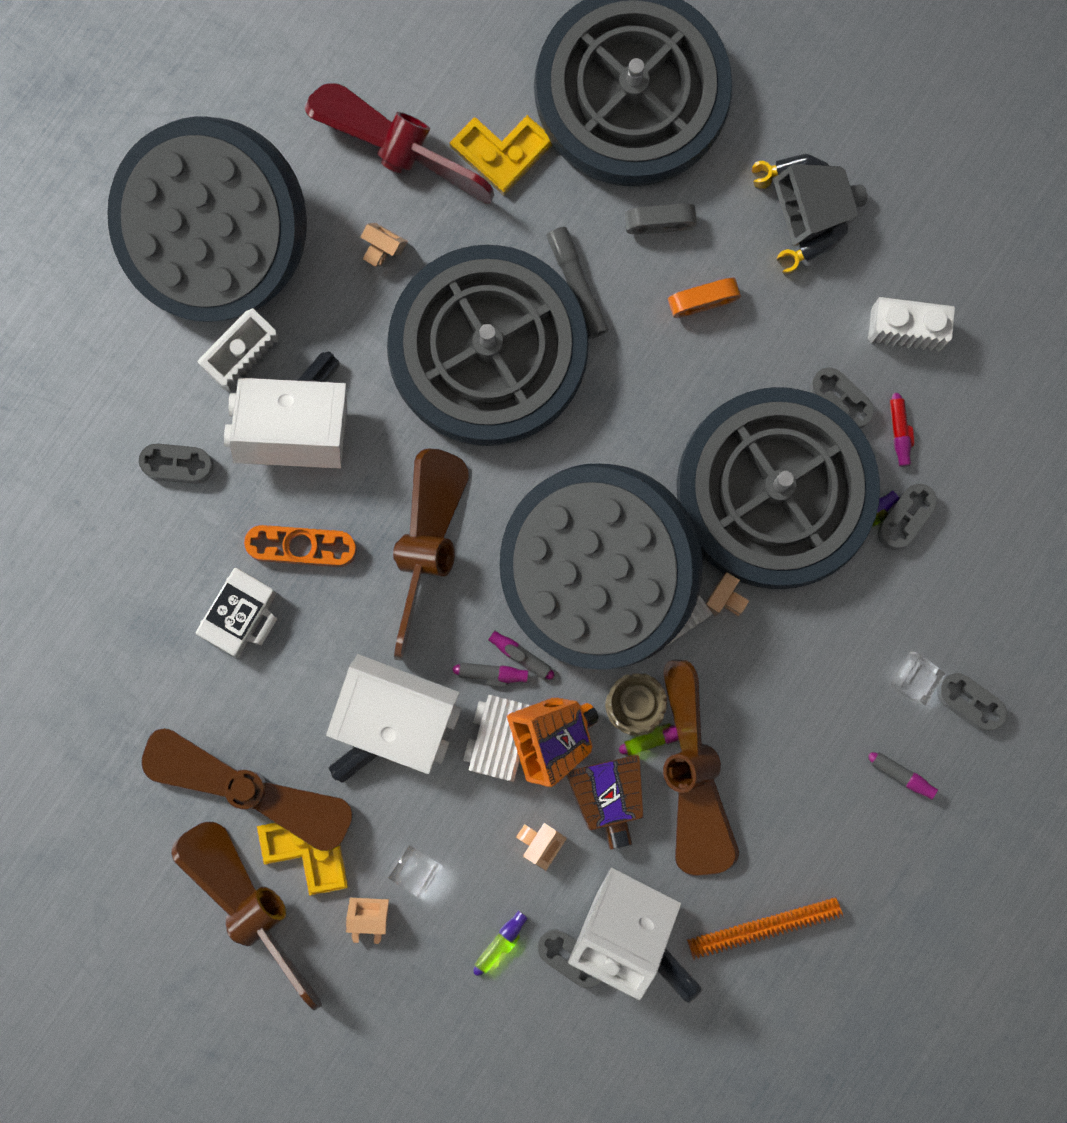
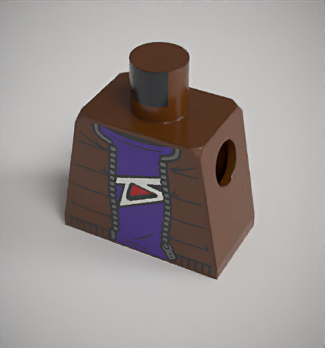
M639 754L571 770L566 775V778L588 830L605 827L610 850L632 845L627 822L643 818Z

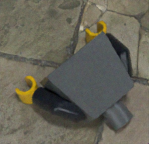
M801 154L777 160L776 165L773 166L766 161H758L752 166V173L764 171L768 174L765 178H758L753 181L756 188H767L774 181L792 245L800 246V249L797 251L786 249L779 253L777 261L784 256H790L795 261L792 267L782 271L783 274L795 272L799 262L804 259L809 262L833 250L848 233V224L858 217L857 207H862L867 202L865 187L861 184L850 185L845 169L841 166H830L827 162L810 154Z

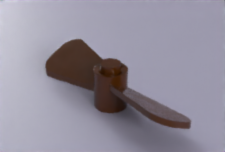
M424 449L417 454L414 460L410 534H404L396 542L393 549V559L399 570L413 573L394 651V659L402 661L405 653L422 574L445 577L452 570L455 559L453 542L448 538H444L468 482L469 472L465 462L460 457L440 449Z
M674 659L666 663L663 676L682 751L667 758L663 766V775L668 786L678 792L675 861L683 872L690 875L717 874L730 869L736 864L739 858V848L714 781L721 770L719 755L709 745L702 744L698 674L689 661Z
M158 729L147 740L141 764L145 775L150 780L224 796L233 807L257 810L317 850H332L338 847L344 840L353 817L352 809L344 799L267 783L266 779L255 771H237L171 729Z
M210 821L203 822L182 834L172 846V858L228 914L225 923L227 934L231 940L244 946H252L261 938L304 1002L313 1011L319 1009L322 1006L319 997L269 932L286 916V907L280 896L267 887H260L255 890L227 830L222 825Z

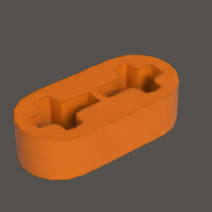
M732 277L680 291L671 295L668 298L673 317L680 318L732 303L740 299L741 294L736 278Z

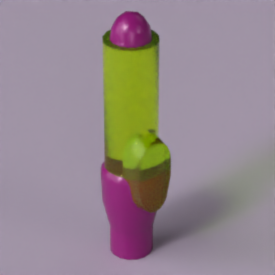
M670 723L659 725L653 732L647 735L624 741V744L619 747V752L630 756L664 744L676 742L679 740L676 726Z

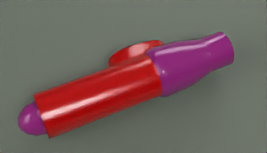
M894 393L889 401L894 434L893 443L899 467L911 465L910 455L911 447H914L913 427L907 423L905 399L902 398L900 393Z

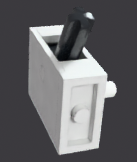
M329 351L320 353L297 381L238 378L236 393H230L228 409L229 416H233L232 424H226L224 430V446L231 448L233 463L341 468L348 403L346 383L326 382L339 367V360L334 357L333 353Z
M357 654L349 666L326 734L328 737L353 746L329 765V771L333 779L341 783L347 781L377 756L429 774L434 762L442 764L450 742L443 740L447 728L454 730L462 708L456 706L460 692Z
M611 867L596 893L568 964L638 1000L644 995L657 971L687 1003L693 1001L702 991L701 986L665 948L681 903Z

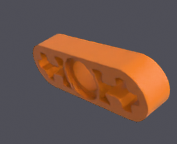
M258 525L251 528L244 539V546L248 554L261 562L344 567L354 560L357 552L353 538L346 532L336 530ZM265 533L269 541L280 542L279 534H286L283 539L284 556H277L280 550L278 547H266L265 552L260 554L259 549L252 545L253 540H259L261 534ZM306 536L311 540L312 547L306 556L297 557L291 553L290 543L295 537ZM317 537H324L322 544L327 546H334L337 539H342L344 546L350 548L349 552L342 553L341 559H335L333 552L321 550L323 558L318 559L316 558L319 550Z

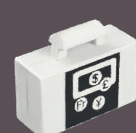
M234 568L230 576L226 578L227 581L206 616L201 620L196 635L230 655L239 658L248 642L262 646L277 621V618L268 610L277 593L274 589ZM263 616L267 617L268 619L257 637L252 636Z

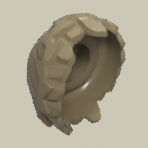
M645 673L627 674L619 678L610 689L609 695L607 694L605 701L606 713L610 722L621 732L632 736L647 735L653 732L663 721L667 710V696L661 683L654 677Z

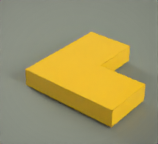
M528 115L502 141L474 117L449 142V147L503 196L552 146L544 129Z
M277 823L257 826L264 865L302 857L309 896L349 888L341 844L332 850L321 851Z

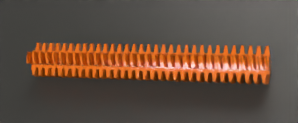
M831 898L787 912H781L780 914L767 916L766 918L753 920L752 923L739 924L738 927L725 928L724 931L711 932L710 935L697 936L696 939H687L693 960H695V956L700 959V954L702 957H704V953L709 956V952L714 955V950L716 953H718V949L723 952V948L728 951V946L730 949H732V945L737 948V944L742 947V942L744 945H746V941L751 944V940L756 943V938L758 941H761L760 937L765 940V936L770 939V934L772 937H775L774 933L779 936V932L784 935V930L786 933H789L788 929L793 932V928L798 931V926L803 929L802 925L807 928V924L812 927V922L814 925H817L816 921L821 924V920L826 923V918L828 921H831L830 917L835 920V916L840 919V914L843 917V913L837 899Z

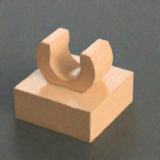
M377 223L367 224L360 237L371 243L363 260L375 267L378 265L382 266L388 254L392 256L401 255L408 243L407 240Z
M727 572L722 576L705 603L714 616L718 615L723 607L739 616L749 603V600L733 592L740 580Z
M545 823L538 833L524 824L516 838L529 846L523 857L545 871L567 839Z
M350 898L346 918V933H352L354 943H359L360 933L374 934V944L381 942L382 934H386L389 899Z

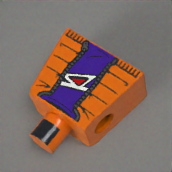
M556 697L506 715L526 782L553 787L591 753L593 746L588 728L599 720L598 713L591 704L584 703L580 705L577 701Z

